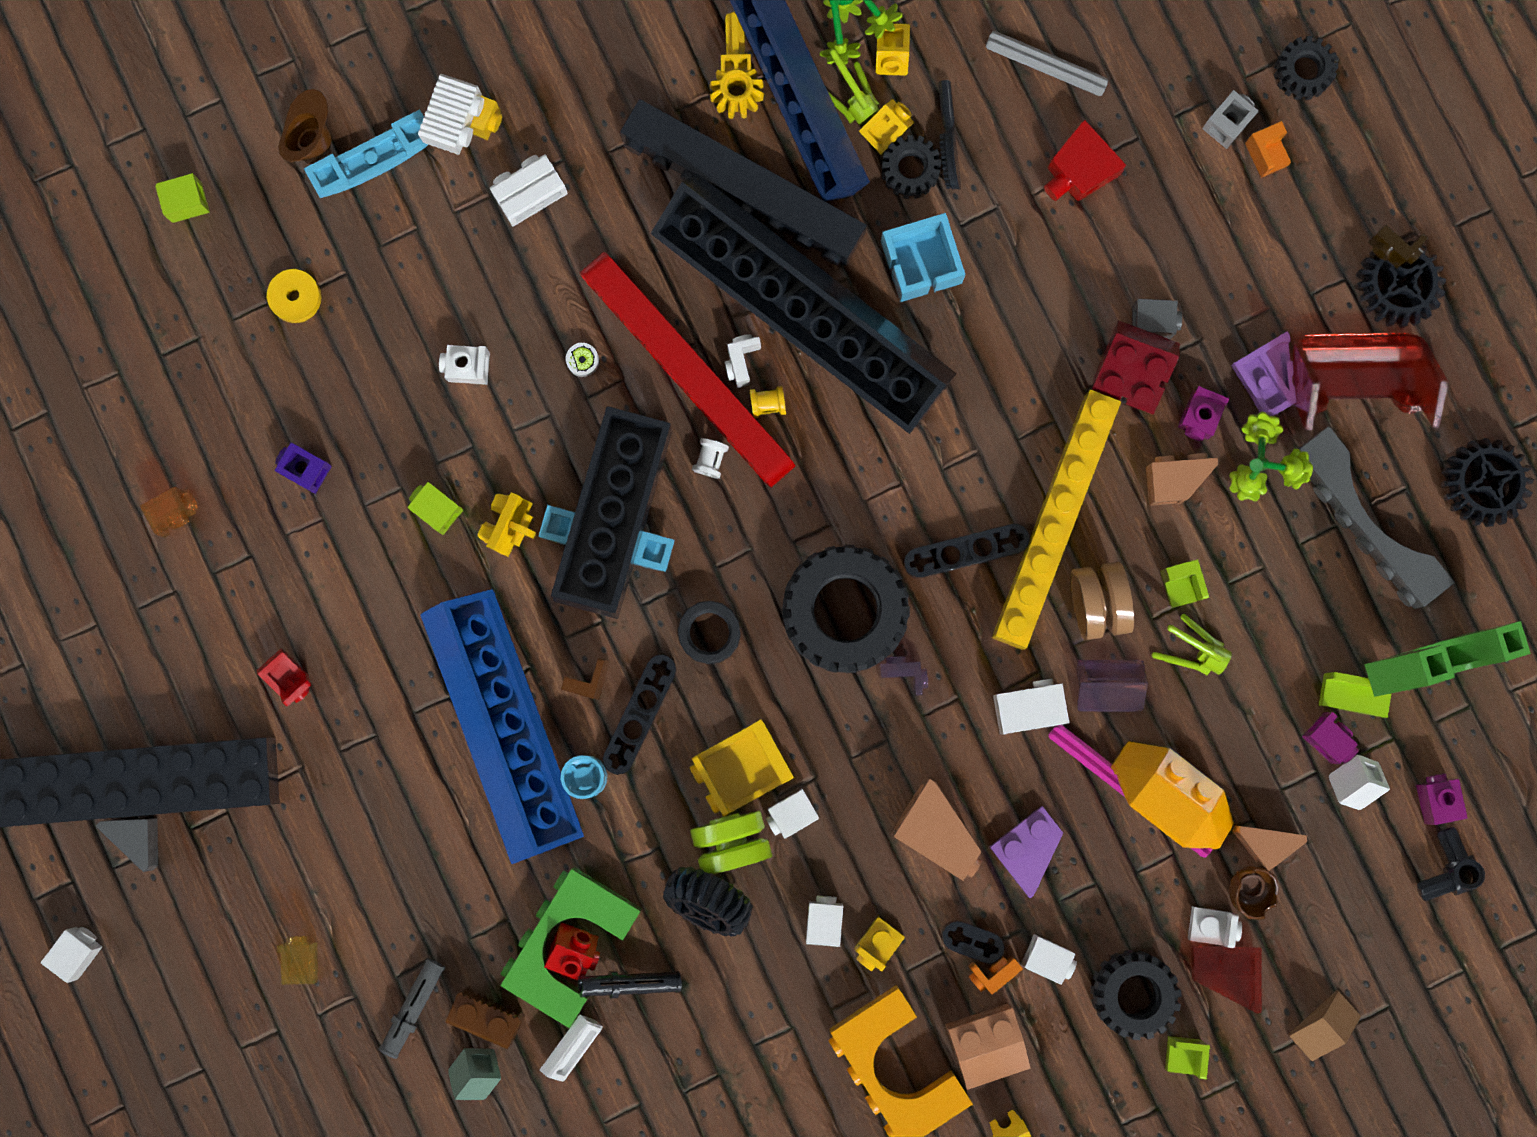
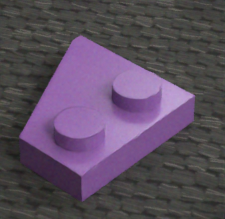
M1288 331L1231 365L1260 412L1264 411L1270 416H1275L1296 403L1295 386L1292 383L1294 372L1293 361H1290V335Z
M1040 806L989 847L1027 897L1031 898L1041 882L1063 832L1044 807Z

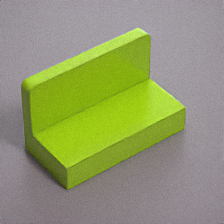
M1338 672L1324 673L1319 706L1388 718L1391 694L1374 697L1369 678Z

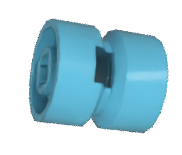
M580 755L571 758L565 763L561 771L560 780L564 790L570 796L577 799H587L597 796L603 791L607 784L608 773L604 764L598 758Z

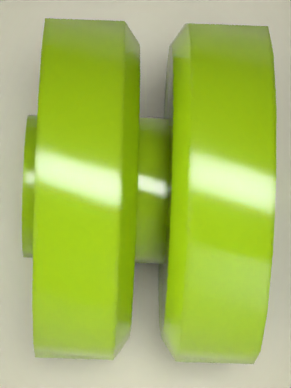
M761 811L739 815V813L711 820L710 824L690 829L694 847L705 848L716 845L717 850L704 853L699 857L700 869L709 874H716L773 857L767 839L758 838L750 841L746 839L747 836L761 832L765 827Z

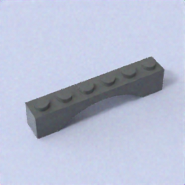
M1329 426L1298 448L1301 452L1304 451L1309 454V461L1313 465L1310 481L1315 486L1313 490L1322 502H1328L1336 512L1334 516L1343 528L1351 530L1356 537L1355 543L1364 554L1372 556L1377 563L1376 569L1385 580L1393 582L1398 589L1397 595L1406 606H1412L1413 609L1425 607L1455 583L1434 556L1418 553L1400 545L1384 534L1370 519L1362 507L1353 486L1350 471V452Z

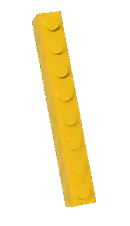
M1089 390L1084 396L1031 533L1029 544L1025 549L991 638L1021 650L1027 648L1121 401L1093 390Z

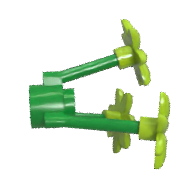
M824 0V5L831 7L827 18H833L836 40L828 42L827 47L829 49L821 51L820 56L827 58V64L835 63L830 54V50L835 49L845 65L848 63V58H858L861 56V53L856 51L860 48L861 44H849L847 38L843 39L841 21L843 23L847 22L849 12L853 15H861V10L856 5L864 1L873 13L872 17L867 19L871 26L865 31V34L871 35L875 33L877 39L882 37L885 29L890 32L895 30L893 22L898 21L903 16L901 12H896L898 5L895 3L886 11L884 6H880L878 9L872 0Z

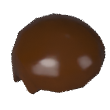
M1246 866L1234 874L1228 889L1232 905L1245 917L1257 920L1265 919V913L1277 906L1279 885L1276 876L1263 866Z

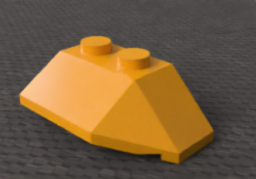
M1128 741L1111 766L1114 774H1117L1120 787L1129 806L1183 848L1219 849L1234 825L1225 792L1172 749Z

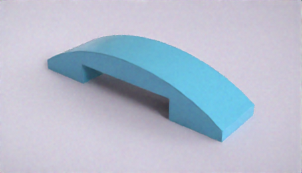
M420 109L392 123V129L337 157L331 154L305 167L304 171L320 198L327 197L369 181L401 164L429 144L423 143L418 135L424 118Z
M547 505L538 537L566 545L575 512ZM643 531L634 565L666 572L675 540Z

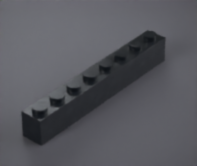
M641 99L638 100L620 131L624 147L630 152L639 156L641 153L653 158L652 163L662 170L669 171L671 168L680 173V178L683 181L699 174L753 217L755 215L766 221L765 226L778 234L784 231L793 236V241L802 248L810 250L813 247L822 252V258L831 264L838 265L841 263L847 266L866 233L867 225Z

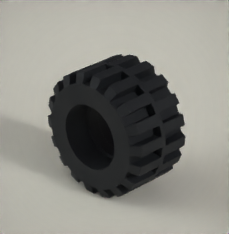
M1125 950L1123 954L1115 953L1111 955L1112 959L1108 962L1104 960L1100 964L1102 967L1100 972L1097 973L1095 971L1093 979L1095 984L1094 986L1091 985L1090 993L1093 994L1094 998L1091 1000L1092 1005L1097 1010L1100 1020L1117 1034L1125 1038L1126 1036L1130 1037L1132 1040H1140V1037H1145L1148 1040L1155 1038L1154 1033L1156 1032L1164 1033L1167 1030L1165 1028L1168 1022L1173 1024L1176 1020L1173 1016L1175 1010L1180 1011L1181 1007L1178 997H1182L1181 989L1176 985L1179 982L1176 975L1172 974L1171 969L1158 958L1142 951ZM1131 976H1145L1150 980L1153 987V997L1149 1006L1135 1014L1124 1012L1118 1004V991L1121 984Z

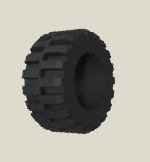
M845 544L843 547H835L834 545L807 557V560L796 568L791 579L788 581L783 598V622L787 636L797 652L816 667H821L835 673H855L867 670L883 661L899 645L906 632L907 621L910 617L907 587H904L898 570H894L889 564L890 561L883 556L879 557L874 554L873 550L865 547L864 549L854 547L855 545ZM843 578L857 580L864 584L872 592L877 606L876 619L871 629L860 638L849 641L837 640L828 636L821 630L814 615V603L820 590L831 581Z

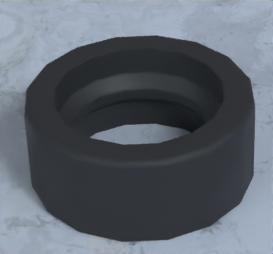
M715 601L698 602L688 608L681 617L678 627L679 643L685 653L695 661L705 664L720 663L729 658L737 649L741 637L739 621L734 612L723 603ZM702 614H717L728 625V640L717 651H701L694 646L691 640V625Z

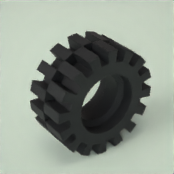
M1306 36L1304 40H1302V37L1296 38L1279 55L1274 69H1277L1274 77L1275 79H1280L1277 86L1279 89L1285 87L1287 90L1284 94L1288 97L1293 93L1295 94V100H1300L1302 97H1305V101L1311 100L1313 96H1320L1337 75L1335 71L1338 69V62L1334 63V60L1337 58L1336 52L1330 54L1329 50L1332 46L1329 43L1325 47L1322 46L1323 39L1319 37L1316 41H1312L1313 36ZM1303 57L1313 60L1318 69L1316 77L1312 79L1299 77L1294 69L1295 61Z
M907 135V139L904 140L902 137L897 138L896 143L892 142L883 156L881 169L882 179L886 181V187L888 189L892 188L894 190L893 194L896 196L899 193L903 194L905 199H909V196L914 195V199L920 198L922 193L926 195L930 192L931 187L934 188L939 177L941 159L939 160L938 158L939 152L937 149H933L931 141L925 143L922 136H919L918 139H913V135ZM906 156L919 158L924 167L922 174L916 178L903 176L898 168L901 159Z

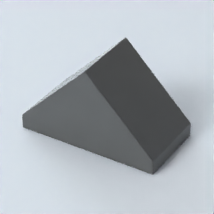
M157 818L100 821L96 825L143 872L152 871L158 866Z

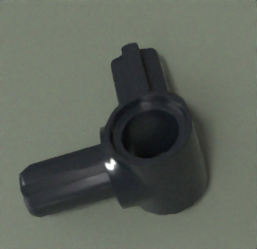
M1450 827L1438 832L1437 837L1449 864L1445 865L1442 874L1417 883V891L1423 901H1429L1451 892L1455 896L1478 888L1485 880L1484 868L1475 860L1474 855L1468 856L1456 828ZM1461 867L1471 871L1473 880L1470 885L1463 883L1459 878Z

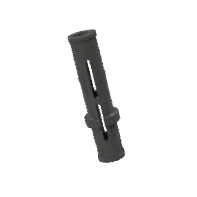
M426 958L425 964L411 987L398 1014H394L390 1020L393 1024L383 1043L378 1048L380 1052L391 1058L398 1059L399 1053L410 1032H415L417 1028L415 1023L442 972L445 970V966L435 960Z

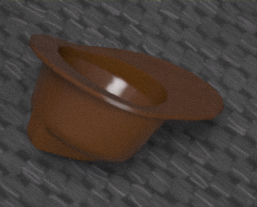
M315 89L305 90L291 103L278 145L279 154L284 160L289 162L301 160L311 165L319 161L329 150L332 138L325 124L328 114V103L321 91Z

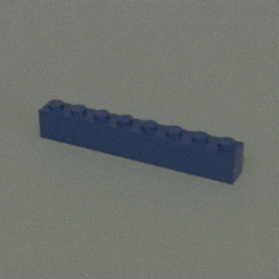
M730 0L822 200L830 202L851 197L870 183L786 1Z

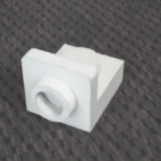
M1192 906L1188 940L1235 948V942L1241 939L1242 922L1238 921L1239 915L1233 912Z

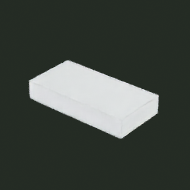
M579 1015L543 1064L540 1071L548 1078L562 1082L565 1081L602 1030V1026L594 1019Z

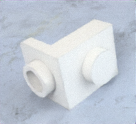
M742 335L734 338L733 343L727 344L730 360L725 361L729 381L735 379L737 388L750 385L743 354L761 349L759 337L752 338V335Z

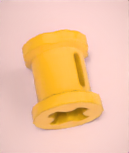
M777 386L776 390L756 392L755 389L750 390L752 412L755 419L759 418L761 414L779 412L781 415H786L782 386Z

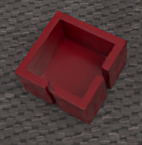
M1118 320L1093 378L1092 390L1119 401L1122 396L1126 397V405L1154 415L1165 390L1166 382L1168 383L1180 357V343Z

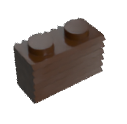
M468 988L457 994L446 1023L508 1049L516 1037L524 1014L523 1012L518 1013L517 1009L512 1011L511 1006L506 1008L505 1004L500 1005L498 1001L488 1000L486 996L481 997L480 993L475 995L474 990L469 992Z

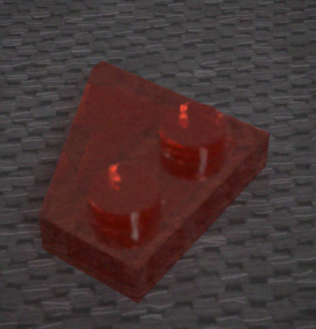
M1192 945V980L1255 1013H1262L1261 947L1235 946V948H1229L1226 946Z

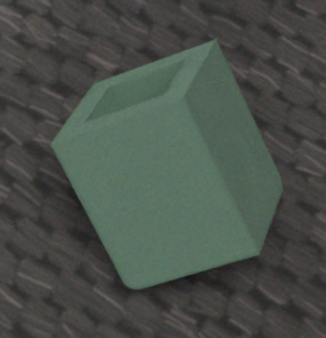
M464 1048L448 1070L454 1100H484L501 1080L495 1049Z

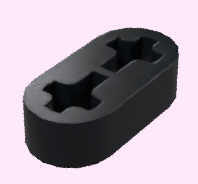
M958 920L948 922L942 929L941 937L945 946L959 954L984 963H994L1004 953V944L1001 938L988 930ZM957 927H962L961 933L970 937V942L958 941L956 945H953L952 938L948 936L949 931H956ZM989 938H992L993 945L997 947V951L995 953L990 952L988 956H983L984 950L975 946V941L987 943Z

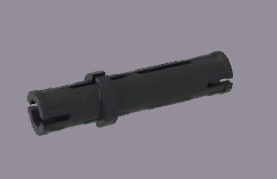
M609 971L608 975H580L578 979V993L580 997L608 995L610 999L626 994L679 993L682 985L681 974L679 971L618 974L617 971Z

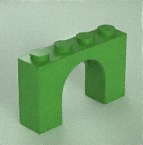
M1518 621L1462 634L1364 665L1374 697L1430 686L1455 678L1454 673L1506 662L1531 654L1522 623Z
M575 867L569 873L563 870L553 886L558 892L552 902L547 899L544 901L536 914V917L540 919L534 931L530 928L527 929L518 946L523 948L516 960L511 957L500 974L505 977L500 985L501 987L568 1028L574 1023L589 996L580 997L578 987L560 977L556 972L544 968L547 957L546 943L550 932L556 924L563 920L583 918L623 940L642 910L641 907Z

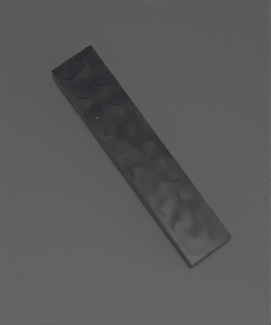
M699 174L684 180L680 184L650 233L909 434L920 424L957 374Z
M266 737L0 760V827L280 804L276 738Z

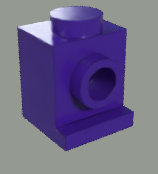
M290 443L288 448L284 447L279 452L275 461L277 467L274 471L316 494L332 466L299 446ZM301 463H307L308 466L303 474H299L298 466Z

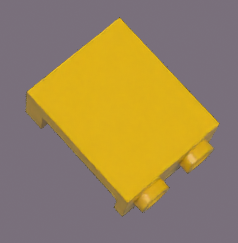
M762 719L692 757L694 765L689 767L697 783L705 782L711 793L705 797L714 814L720 811L723 817L794 778Z

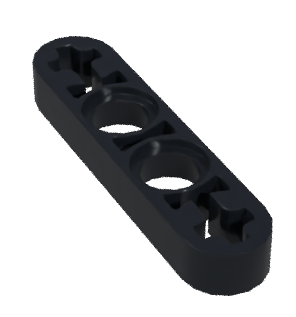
M1010 524L918 547L911 550L905 556L903 562L904 569L910 577L918 579L1016 555L1024 551L1030 541L1029 533L1021 525ZM1010 531H1014L1015 535L1022 536L1023 540L1018 543V548H1014L1013 544L1009 543L1000 546L1003 552L997 553L998 545L993 534H999L998 540L1008 538ZM979 538L987 539L991 544L990 554L983 557L978 556L973 550L974 541ZM952 546L959 551L960 558L957 563L949 565L942 560L941 552L945 547ZM935 549V560L940 567L939 569H933L934 562L924 565L923 572H918L917 568L910 567L909 563L914 560V555L919 554L921 559L931 558L932 555L929 550Z
M657 655L650 659L603 757L606 770L612 774H624L631 769L672 685L677 669L674 661L668 656ZM663 661H667V668L671 671L670 675H663L658 683L659 685H665L663 691L660 692L654 686L645 685L647 677L653 681L656 676V671L652 669L655 663L660 665ZM650 690L655 693L657 702L653 708L646 710L638 704V696L641 692ZM630 720H636L642 726V734L637 739H629L624 734V725ZM619 737L625 743L636 745L634 752L629 748L626 749L623 758L628 761L627 765H620L615 769L612 767L613 761L609 758L612 753L618 754L622 745L616 744Z

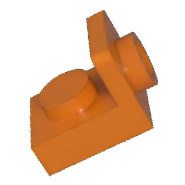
M1002 956L988 968L991 972L988 976H985L977 965L972 962L968 967L973 973L968 977L980 992L987 989L993 995L1022 971L1023 968L1012 956L1007 960Z

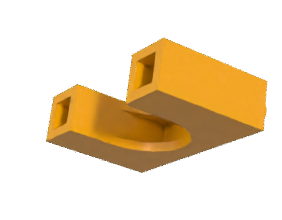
M897 985L832 1026L830 1033L833 1037L828 1041L837 1056L845 1055L851 1064L847 1071L857 1086L863 1083L869 1093L865 1099L874 1114L877 1115L881 1112L888 1124L883 1126L887 1135L889 1137H924L973 1105L952 1070L920 1091L909 1094L893 1092L883 1086L877 1079L873 1067L877 1048L885 1038L917 1018Z

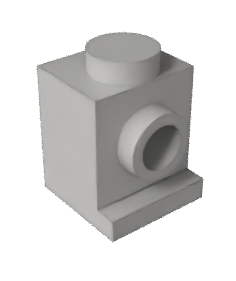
M1233 90L1208 119L1202 129L1227 149L1259 110L1254 107L1253 101L1248 96L1238 94ZM1226 116H1231V117H1233L1234 120H1235V124H1234L1231 120H1229Z

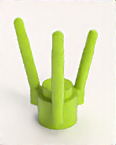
M831 49V56L854 93V96L847 102L850 106L849 109L830 92L828 93L834 106L844 114L849 123L856 120L859 126H862L880 110L878 108L879 102L871 91L860 63L855 62L854 68L864 91H860L837 51Z
M1185 614L1180 616L1181 620L1207 642L1203 644L1173 625L1167 626L1168 631L1199 649L1197 660L1201 661V663L1158 652H1153L1151 654L1152 658L1198 670L1205 675H1208L1210 671L1220 675L1225 670L1231 659L1232 652L1223 647L1224 643L1212 637Z

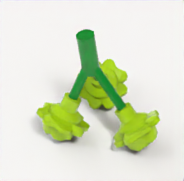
M1264 411L1257 415H1249L1247 423L1242 426V432L1246 434L1245 440L1255 442L1258 445V458L1250 462V467L1241 464L1237 467V471H1233L1229 475L1231 479L1229 489L1232 493H1237V498L1241 501L1245 499L1258 501L1260 495L1266 494L1267 487L1265 483L1267 475L1260 473V471L1266 469L1278 470L1283 476L1284 485L1287 487L1292 486L1296 490L1303 483L1309 482L1312 476L1313 465L1309 461L1308 452L1294 449L1290 455L1284 456L1280 463L1269 462L1265 457V445L1267 443L1275 444L1277 437L1283 432V427L1278 425L1280 423L1278 417L1270 416Z

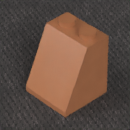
M924 778L890 835L964 881L967 875L972 878L982 862L978 858L981 850L936 782L929 778Z

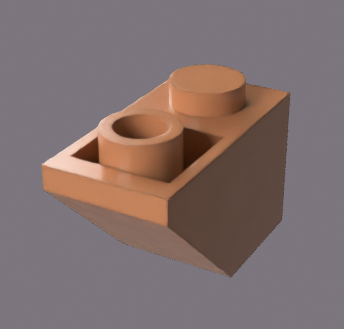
M1207 453L1187 455L1188 460L1175 461L1174 456L1155 457V462L1146 466L1149 506L1181 504L1187 501L1216 468L1218 458H1208Z

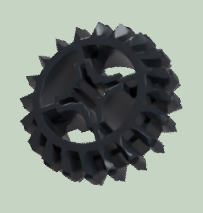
M1421 246L1425 251L1411 264L1413 267L1411 269H1405L1401 266L1396 268L1389 261H1384L1376 256L1373 250L1369 252L1370 258L1366 257L1361 261L1364 269H1360L1356 273V277L1363 281L1355 285L1356 290L1364 291V294L1358 297V302L1367 301L1369 304L1364 309V313H1370L1374 310L1376 312L1374 321L1379 322L1386 317V327L1393 326L1397 321L1399 328H1405L1409 322L1415 326L1421 322V318L1426 320L1432 316L1431 310L1438 309L1441 304L1437 299L1442 298L1446 292L1439 286L1445 284L1447 279L1438 276V273L1443 270L1444 266H1434L1432 263L1436 260L1437 255L1432 254L1429 257L1425 255L1427 246ZM1379 271L1382 273L1380 277L1384 282V289L1382 292H1380L1378 286ZM1409 276V279L1404 282L1405 286L1399 287L1393 292L1391 291L1397 285V281ZM1419 276L1421 277L1423 283L1422 297L1420 295L1421 290L1417 286V279ZM1395 298L1404 305L1408 304L1410 307H1398L1391 304L1388 300Z
M1488 438L1481 439L1479 444L1473 440L1467 443V448L1463 446L1457 448V456H1451L1447 459L1451 467H1447L1441 472L1444 476L1449 477V480L1441 482L1440 486L1450 490V493L1445 494L1443 499H1453L1455 502L1451 505L1450 511L1454 512L1461 509L1460 519L1464 521L1471 517V524L1474 526L1480 525L1482 521L1485 527H1492L1495 522L1498 525H1503L1507 523V517L1510 519L1517 518L1519 515L1517 509L1522 510L1527 507V503L1523 498L1531 497L1533 492L1525 488L1526 485L1532 484L1534 481L1530 477H1525V472L1531 470V466H1521L1520 464L1525 455L1518 454L1513 456L1515 446L1509 445L1503 449V441L1499 439L1495 440L1492 444ZM1486 458L1497 462L1504 471L1496 470ZM1471 463V481L1465 485V472ZM1498 478V481L1491 483V486L1476 488V485L1483 483V480ZM1509 480L1508 495L1503 502V485ZM1469 494L1479 496L1483 504L1488 505V508L1477 504Z
M679 867L674 870L672 876H669L665 884L663 899L674 913L682 916V919L688 920L703 930L711 931L713 934L719 933L722 936L730 937L741 934L743 929L747 927L753 905L742 890L734 887V884L714 876L713 873L709 874L702 869L696 870L693 867Z

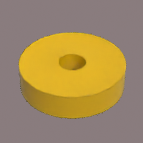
M289 269L280 272L271 280L267 289V302L270 309L286 322L300 323L310 319L316 314L321 304L322 297L319 285L308 273L301 270ZM294 291H298V299L295 301H290V294Z

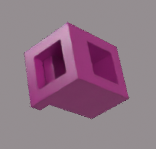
M1198 386L1190 395L1178 428L1185 430L1184 434L1189 438L1203 441L1204 438L1208 440L1214 436L1229 398ZM1200 409L1209 412L1208 420L1200 418Z
M1324 712L1302 737L1331 764L1347 763L1359 751L1356 747L1358 744L1351 738L1353 733L1347 726L1339 721L1337 723L1333 722L1338 717L1335 713Z

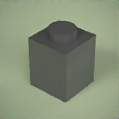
M1138 299L1132 306V325L1171 339L1177 333V330H1181L1182 311H1177L1178 301Z

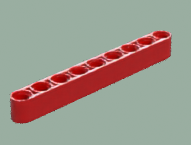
M603 251L579 272L589 287L770 488L796 467L783 449L606 252Z

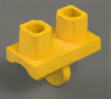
M512 492L509 496L496 494L491 504V510L501 515L496 526L488 522L482 524L477 534L478 537L487 543L486 547L509 557L513 546L520 547L524 536L532 539L535 537L536 532L528 529L533 518L528 513L533 503Z

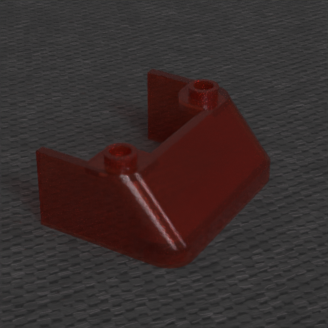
M1410 333L1301 335L1295 338L1293 346L1295 406L1305 430L1313 429L1315 415L1328 408L1329 399L1390 398L1393 404L1404 413L1413 414L1418 411H1424L1432 428H1439L1449 381L1424 338Z

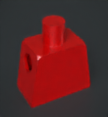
M1084 120L1051 160L1048 169L1054 178L1044 186V190L1054 201L1060 199L1066 192H1069L1075 200L1080 201L1118 178L1127 165Z

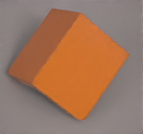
M1282 121L1253 133L1245 142L1261 178L1283 169L1291 163L1281 142L1282 138L1287 134Z

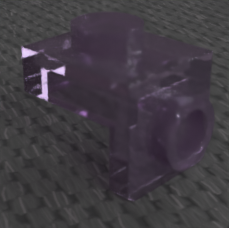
M906 657L886 658V664L879 665L880 679L913 677L914 696H922V689H928L927 669H921V662L906 663Z

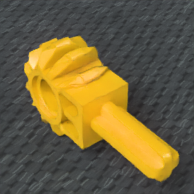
M732 12L725 16L726 55H721V70L716 71L717 80L710 81V89L714 91L710 94V100L713 103H718L716 108L719 113L728 109V118L733 119L735 112H740V116L745 119L747 117V109L756 112L758 110L756 102L763 101L764 93L760 91L763 88V80L756 79L757 71L755 68L751 69V54H745V32L736 13ZM734 86H740L745 90L739 96H734L728 91Z

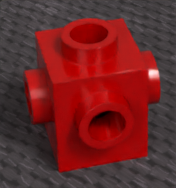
M561 922L549 945L544 968L578 980L580 975L585 976L588 970L594 971L600 957V952L596 951L599 937Z

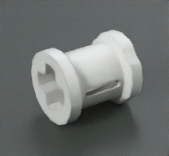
M701 438L700 445H702L697 464L693 465L692 470L705 476L720 478V464L723 454L728 452L729 446L714 440Z

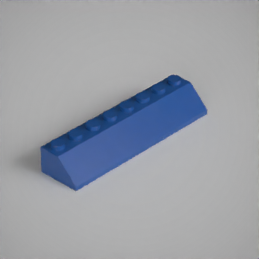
M493 589L441 602L421 613V619L511 864L584 837L570 796L562 786L560 769Z

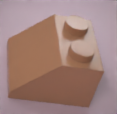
M1009 1003L945 1024L967 1090L1030 1069L1024 1040L1014 1010Z

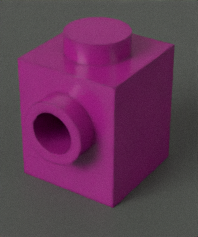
M1446 773L1426 776L1427 783L1416 785L1424 824L1438 825L1468 819L1459 779L1447 778Z

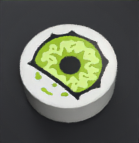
M577 343L568 350L566 364L574 375L587 377L597 370L599 356L595 348L590 344Z

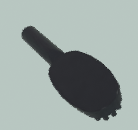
M942 80L938 82L942 124L945 128V133L939 135V139H941L939 143L941 145L940 153L942 155L941 163L943 164L945 188L961 190L959 159L954 133L955 117L951 81Z

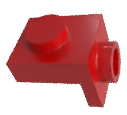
M282 648L256 670L257 674L281 697V701L286 707L293 701L295 703L301 701L310 691L311 681L309 675Z

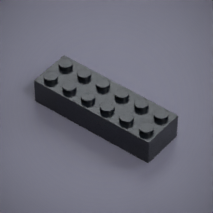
M609 406L606 407L552 589L551 597L554 602L615 619L619 618L641 535L646 525L672 435L671 423Z

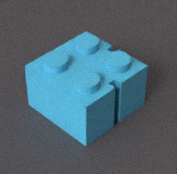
M946 213L882 233V248L889 269L893 268L891 276L900 302L928 294L931 286L934 292L962 284L965 278V271Z

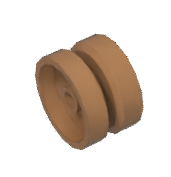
M1121 562L1102 564L1098 576L1090 566L1073 569L1071 571L1072 600L1078 628L1084 641L1102 638L1105 634L1106 626L1114 636L1132 633L1134 629L1133 601L1127 574Z

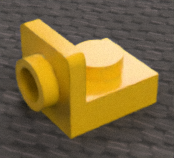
M894 24V31L890 32L885 29L882 37L877 39L876 74L904 76L908 74L910 24Z
M892 99L859 132L880 154H883L892 142L894 143L897 138L914 124V121L910 118L912 116L910 110L903 103H896Z
M877 916L854 947V950L859 954L856 960L870 971H873L875 967L883 971L886 967L885 964L899 947L905 936Z

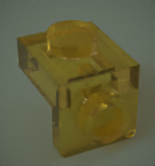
M307 936L286 937V943L277 945V953H281V985L315 984L318 982L317 942H307Z

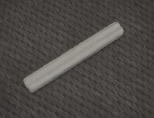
M992 31L988 38L987 49L1095 95L1102 96L1107 87L1108 79L1002 33Z

